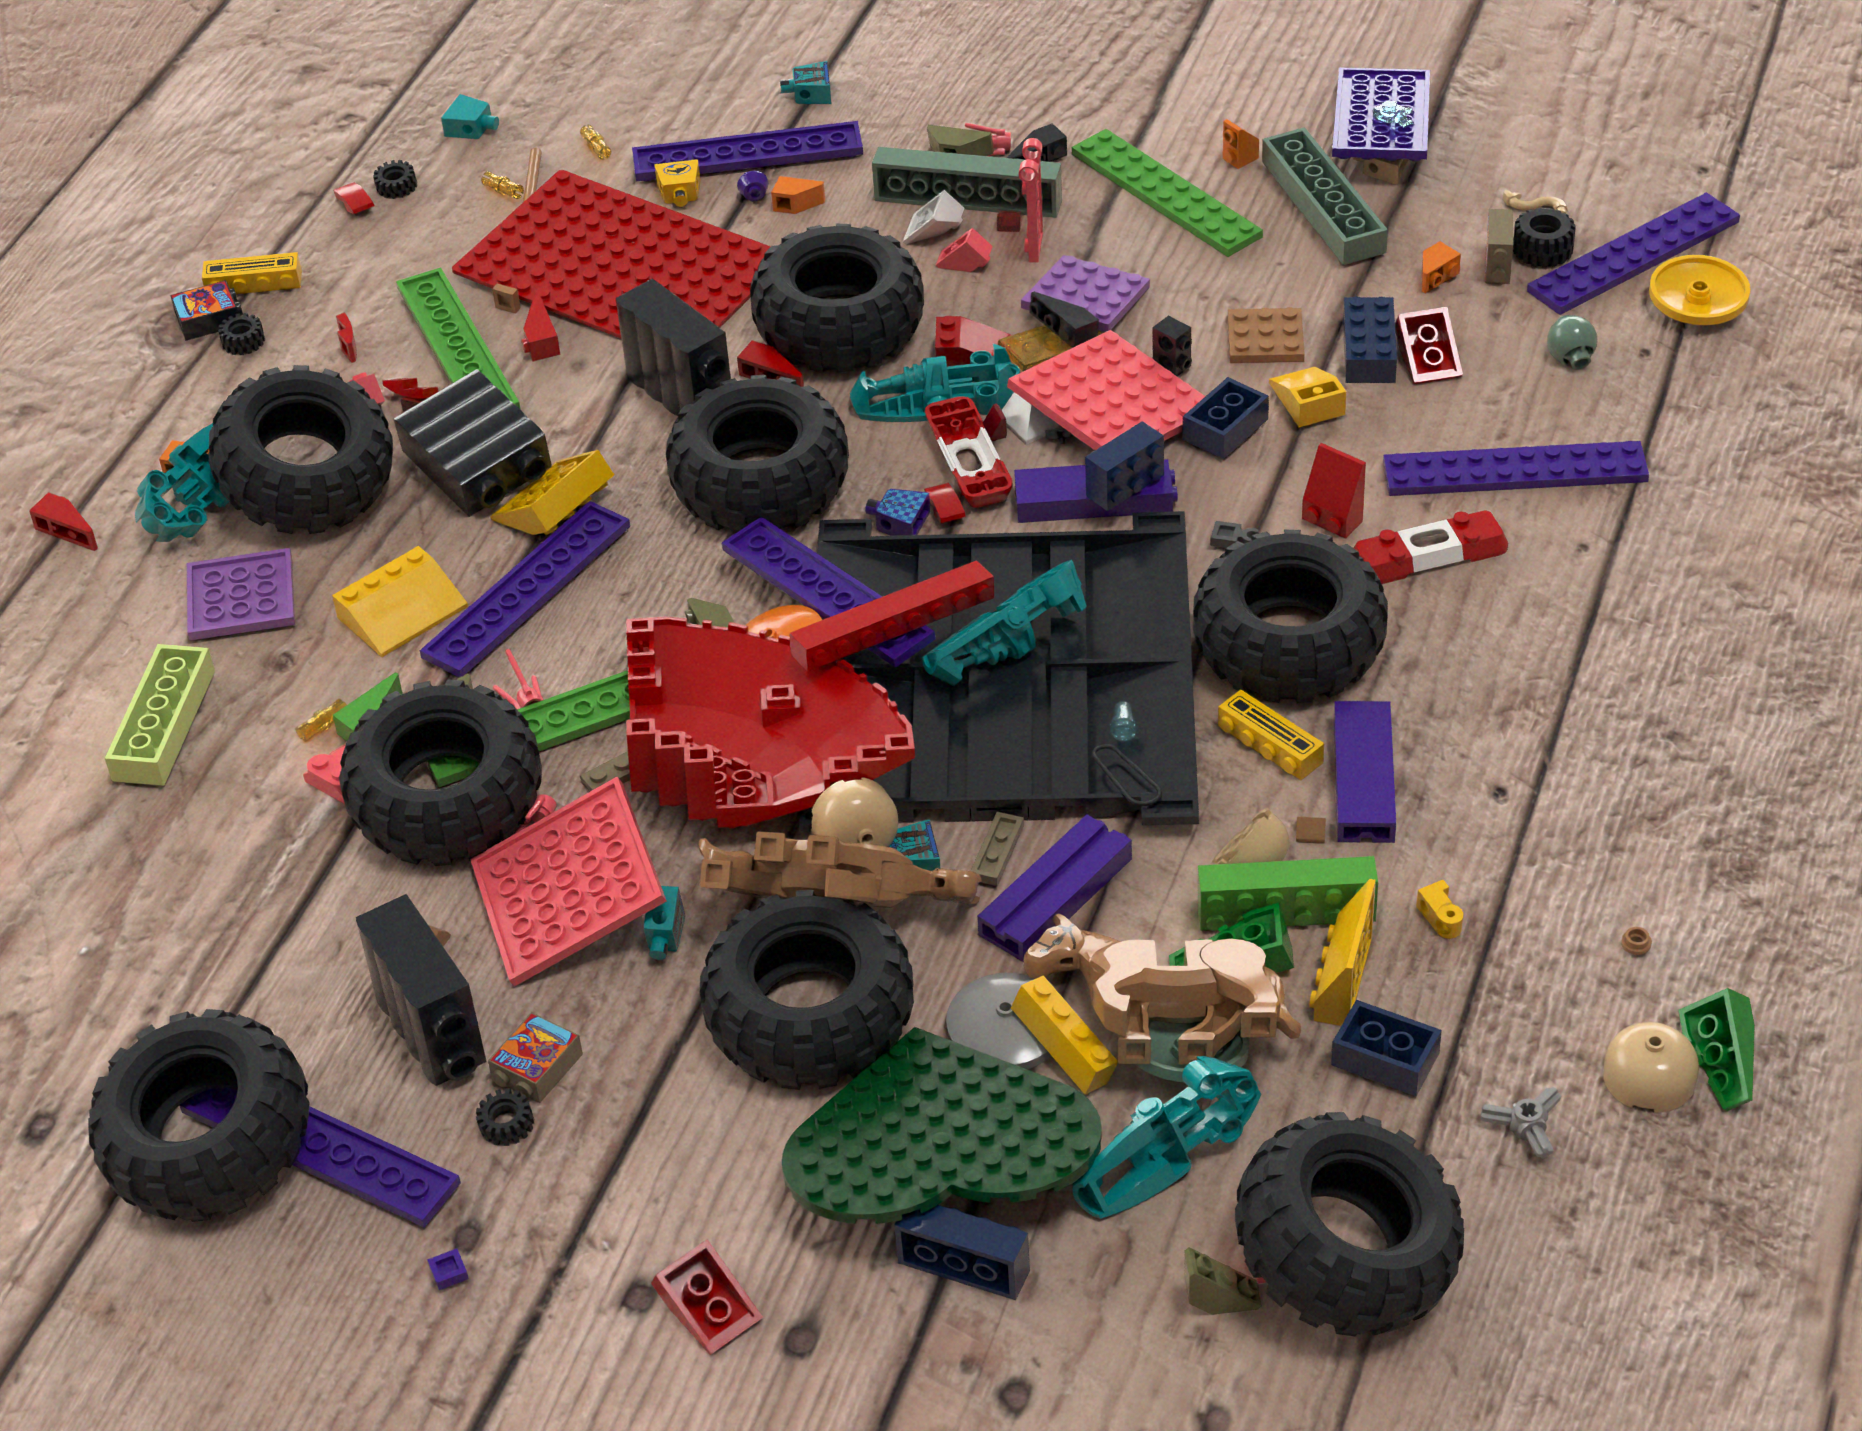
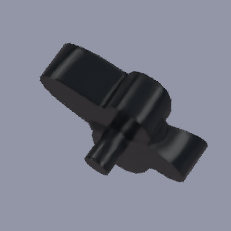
M1066 429L1045 431L1047 439L1060 438V444H1065V437L1074 436Z

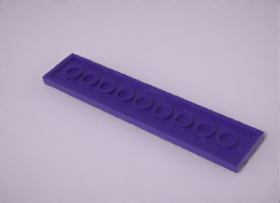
M858 121L639 146L632 147L636 181H650L656 179L655 164L698 159L700 174L718 173L720 171L742 170L754 167L762 168L771 165H786L788 163L810 162L821 159L830 160L846 156L854 157L856 155H863V145Z
M1706 192L1528 283L1527 292L1561 315L1739 223L1740 214Z
M1641 441L1383 455L1389 496L1643 483L1649 481V471Z
M589 501L419 650L421 658L459 678L464 676L630 528V520Z
M762 517L722 542L724 552L802 605L815 610L823 619L882 597ZM925 625L867 649L892 666L897 667L936 640L935 631Z
M217 1088L203 1091L184 1101L180 1105L181 1112L215 1128L230 1112L238 1090ZM309 1106L306 1134L300 1137L301 1147L293 1166L424 1228L461 1184L459 1175Z

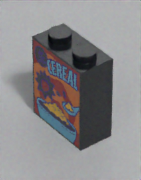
M226 280L170 295L185 341L219 332V325H222L223 320L228 321L229 316L235 318V314L240 313V316L243 315L234 288L229 289Z

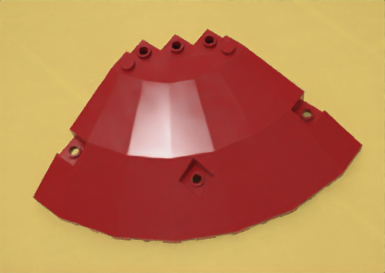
M667 616L626 619L630 720H626V736L631 792L640 791L647 793L659 790L660 806L668 805L675 807L687 804L689 820L704 821L717 818L718 828L748 826L813 807L819 796L836 782L841 780L844 782L861 780V778L874 780L915 758L912 725L904 714H899L895 701L891 702L889 700L888 692L878 683L870 684L864 673L856 674L854 666L843 659H839L837 662L833 661L807 672L791 655L790 637L780 635L776 639L768 637L765 630H761L759 634L749 632L748 626L729 622L728 627L713 626L710 620H703L702 625L688 624L687 618Z

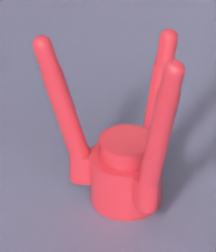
M965 123L967 128L993 133L992 141L996 150H994L993 154L988 155L989 157L1005 155V151H1010V132H1005V129H994Z
M506 649L505 652L522 688L517 693V701L499 686L494 685L493 689L516 709L544 700L541 696L537 677L535 675L531 677L533 688L529 687L511 650Z
M545 794L538 795L535 804L525 816L524 824H521L514 834L525 829L531 820L537 822L555 812L556 801L551 796Z

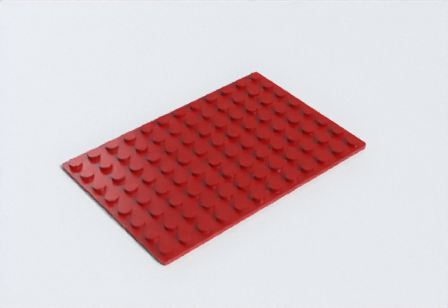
M559 170L454 264L452 272L492 289L496 284L518 289L519 299L531 304L534 295L539 294L546 310L621 339L616 298L652 278L720 328L750 299L752 278L758 269L760 261L764 258L765 252L771 246L571 172Z

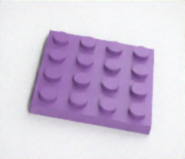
M1063 255L1021 299V308L1030 311L1031 292L1035 291L1084 307L1099 319L1098 330L1107 332L1120 321L1148 290L1150 279L1141 277L1139 274H1130L1119 271L1117 268H1108L1095 262H1087L1076 259L1073 256Z
M290 548L187 563V630L189 640L295 625L293 567Z

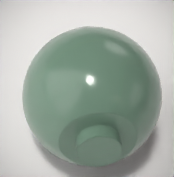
M1575 315L1561 316L1548 332V350L1558 362L1567 365L1568 361H1570L1573 369H1582L1590 364V357L1596 350V330L1583 317Z

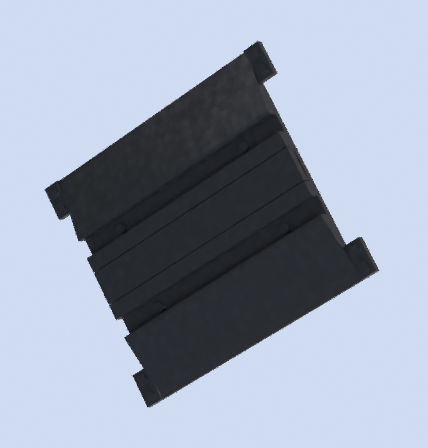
M1185 511L1132 512L1133 530L872 536L871 519L819 520L817 554L882 597L976 560L994 576L993 599L927 624V627L935 631L936 640L897 667L892 666L867 648L841 658L854 666L856 674L864 673L870 684L878 683L888 692L889 700L891 702L895 701L899 714H904L912 725L915 758L873 780L881 785L893 800L899 822L914 823V809H944L945 822H970L971 808L972 822L993 821L997 812L1024 817V821H1028V807L1029 821L1055 820V806H1086V814L1094 819L1141 810L1142 825L1199 824ZM1069 560L1073 561L1077 576L1082 583L1081 589L1087 607L1078 613L1075 610L1065 617H1062L1056 607H1052L1030 621L1035 636L1036 647L1019 659L1007 656L1005 661L998 660L995 665L985 661L978 665L973 663L963 667L961 672L962 679L954 686L930 675L925 670L922 657L980 615L997 611V606L1009 599L1027 583L1061 563ZM971 653L961 655L953 659L954 661L963 660L967 657H970ZM1104 744L1118 748L1161 788L1162 797L1159 801L1148 806H1139L1129 802L1093 759L1092 751L1094 748ZM1111 749L1097 751L1096 756L1131 798L1141 802L1156 798L1158 795L1157 790L1115 751ZM813 807L800 810V832H811Z

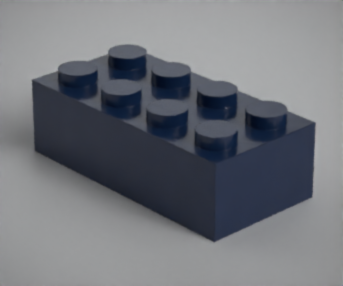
M1344 297L1345 383H1396L1397 351L1394 297Z
M940 1205L923 1213L915 1210L902 1214V1220L896 1221L894 1225L898 1264L1012 1300L1017 1299L1030 1272L1028 1233L1017 1227H1008L992 1222L988 1218L975 1217L958 1209H949Z

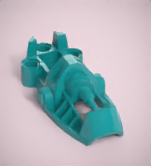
M993 344V356L987 351H976L970 356V364L947 367L945 356L923 358L919 366L913 364L912 368L908 366L903 367L902 374L880 381L866 377L865 371H862L850 391V399L859 418L870 421H927L925 408L929 404L961 396L972 399L978 412L987 415L993 404L999 405L1001 409L1006 405L1014 393L1007 387L1008 379L1019 374L1020 368L1012 364L1004 347ZM906 392V394L869 406V399L876 395Z
M213 423L198 431L183 445H178L170 453L168 461L175 467L168 470L165 474L159 470L150 471L137 487L140 500L135 509V521L137 523L141 519L142 527L147 532L158 534L157 542H170L179 535L187 538L195 536L207 521V515L204 511L207 506L212 502L219 508L229 504V501L219 489V483L212 476L209 455L207 454L209 451V432L213 427ZM171 488H173L176 501L188 505L180 513L162 498Z
M1069 560L1061 563L1027 583L1009 599L997 606V611L980 615L922 657L925 670L930 675L954 686L962 679L961 672L963 667L973 663L978 665L985 661L995 665L998 660L1005 661L1007 656L1019 659L1034 649L1036 643L1030 621L1052 607H1056L1062 617L1068 616L1075 610L1077 613L1081 612L1087 607L1081 589L1082 583L1077 576L1073 561ZM971 653L970 657H967L963 660L954 661L953 659L955 657Z
M1196 1056L1197 1060L1185 1066L1182 1073V1079L1188 1087L1165 1104L1157 1097L1141 1101L1135 1109L1136 1112L1130 1115L1132 1118L1131 1125L1122 1129V1133L1117 1134L1114 1140L1095 1158L1091 1168L1072 1183V1192L1076 1202L1086 1212L1100 1219L1119 1213L1151 1198L1189 1172L1192 1162L1187 1152L1201 1142L1205 1141L1213 1144L1219 1139L1225 1143L1236 1141L1241 1136L1243 1127L1250 1119L1261 1097L1257 1082L1254 1080L1252 1073L1247 1069L1212 1057ZM1216 1097L1219 1099L1204 1111L1200 1109L1196 1102L1200 1098L1213 1100ZM1127 1159L1133 1167L1103 1197L1100 1191V1187L1103 1184L1102 1176Z

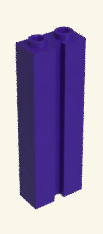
M1164 459V475L1160 479L1155 480L1108 511L1086 497L1085 465L1014 470L1018 523L1130 516L1132 512L1173 511V502H1178L1177 486L1172 487V485H1175L1174 469H1169L1168 459Z
M1335 701L1334 748L1337 842L1360 843L1361 838H1372V843H1395L1396 807L1391 701Z
M1086 814L977 915L978 935L1024 962V955L1028 949L1041 938L1047 929L1055 927L1052 920L1054 915L1061 914L1070 919L1132 860V840L1125 834L1115 830L1109 832L1105 823Z

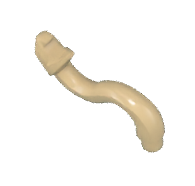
M1509 190L1503 192L1505 204L1518 210L1528 211L1549 206L1555 210H1560L1561 213L1567 214L1568 211L1566 204L1555 197H1540L1532 201L1519 200L1522 196L1521 193H1511Z

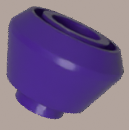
M759 171L746 172L737 182L740 194L750 201L762 199L769 186L768 178Z

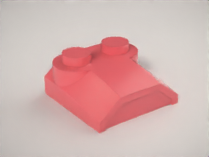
M345 745L340 746L328 755L318 754L310 758L307 762L308 770L303 774L306 783L343 804L345 803L341 792L339 775L341 771L340 761Z

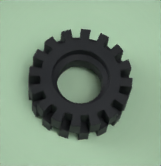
M391 160V164L385 162L383 163L384 167L378 166V170L374 171L373 178L376 190L379 192V195H384V198H389V196L392 199H396V196L403 198V194L408 196L410 191L414 192L415 187H417L413 166L409 165L407 161L403 163L402 160H398V163H395V160Z
M239 313L235 314V318L229 316L228 321H222L218 331L222 347L227 353L231 352L232 355H236L239 352V355H244V352H248L250 354L252 349L257 351L259 346H263L265 335L262 323L258 317L255 318V315L251 314L248 316V313H244L243 316H240Z
M505 1088L504 1094L501 1093L500 1089L496 1090V1096L494 1097L489 1093L486 1095L487 1102L481 1100L479 1103L480 1108L476 1109V1120L482 1136H485L486 1141L490 1143L493 1140L494 1145L498 1146L503 1141L504 1146H510L509 1141L511 1140L517 1144L520 1142L518 1137L527 1138V1131L532 1132V1124H534L533 1113L527 1097L524 1094L521 1096L518 1090H515L512 1094L511 1089ZM502 1113H516V1116L506 1123L494 1122V1119Z

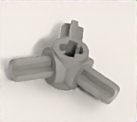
M1551 1087L1546 1088L1535 1100L1522 1099L1514 1103L1513 1108L1484 1104L1481 1111V1120L1509 1125L1510 1131H1513L1515 1136L1529 1141L1537 1157L1545 1159L1553 1153V1147L1545 1134L1547 1129L1545 1122L1548 1120V1112L1561 1100V1095L1556 1088Z

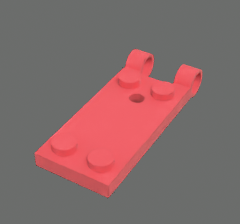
M1029 138L1023 144L1022 155L1027 160L1021 162L1018 173L1019 178L1023 181L1022 194L1027 196L1028 224L1024 250L1029 252V262H1039L1043 238L1042 143L1035 138ZM1034 147L1038 151L1031 152L1027 150V148Z

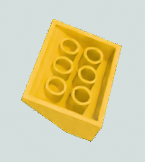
M599 450L557 460L552 464V467L546 470L540 479L529 483L490 517L495 522L532 535L540 533L548 535L558 528V522L574 515V509L578 505L582 506L592 499L591 494L607 487V481L614 476V473Z
M420 546L413 548L332 595L337 618L381 657L391 653L468 607L466 600L434 558Z
M1369 879L1338 913L1335 925L1330 924L1327 942H1330L1329 947L1324 946L1321 958L1324 968H1318L1315 986H1318V990H1312L1309 1008L1314 1009V1021L1342 1026L1357 999L1372 941L1376 880Z

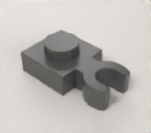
M1216 521L1210 538V546L1227 548L1237 541L1245 544L1251 540L1252 535L1258 534L1259 530L1256 528L1242 530V524Z

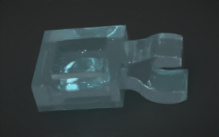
M1386 101L1383 105L1373 108L1374 118L1389 124L1397 122L1402 127L1413 124V121L1406 117V115L1413 113L1410 107H1402L1397 105L1396 102Z

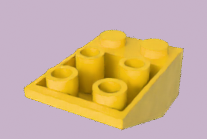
M1311 367L1269 379V384L1298 427L1345 415L1346 390L1337 377L1317 367Z

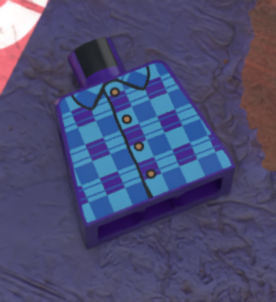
M889 489L881 501L868 499L865 512L875 516L876 529L879 532L890 536L918 535L930 514L929 493Z

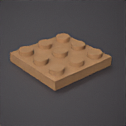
M1301 308L1228 309L1230 363L1304 362Z

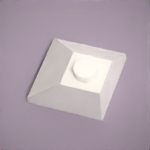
M943 190L913 214L903 242L907 245L944 234L951 228L956 229L963 220L961 216L964 207Z
M1015 392L1002 409L1006 417V426L1026 445L1045 437L1046 430L1058 431L1063 428Z

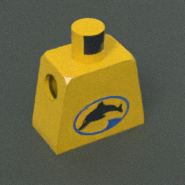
M698 159L655 164L657 186L664 203H675L676 206L683 207L689 201L698 199L701 181Z

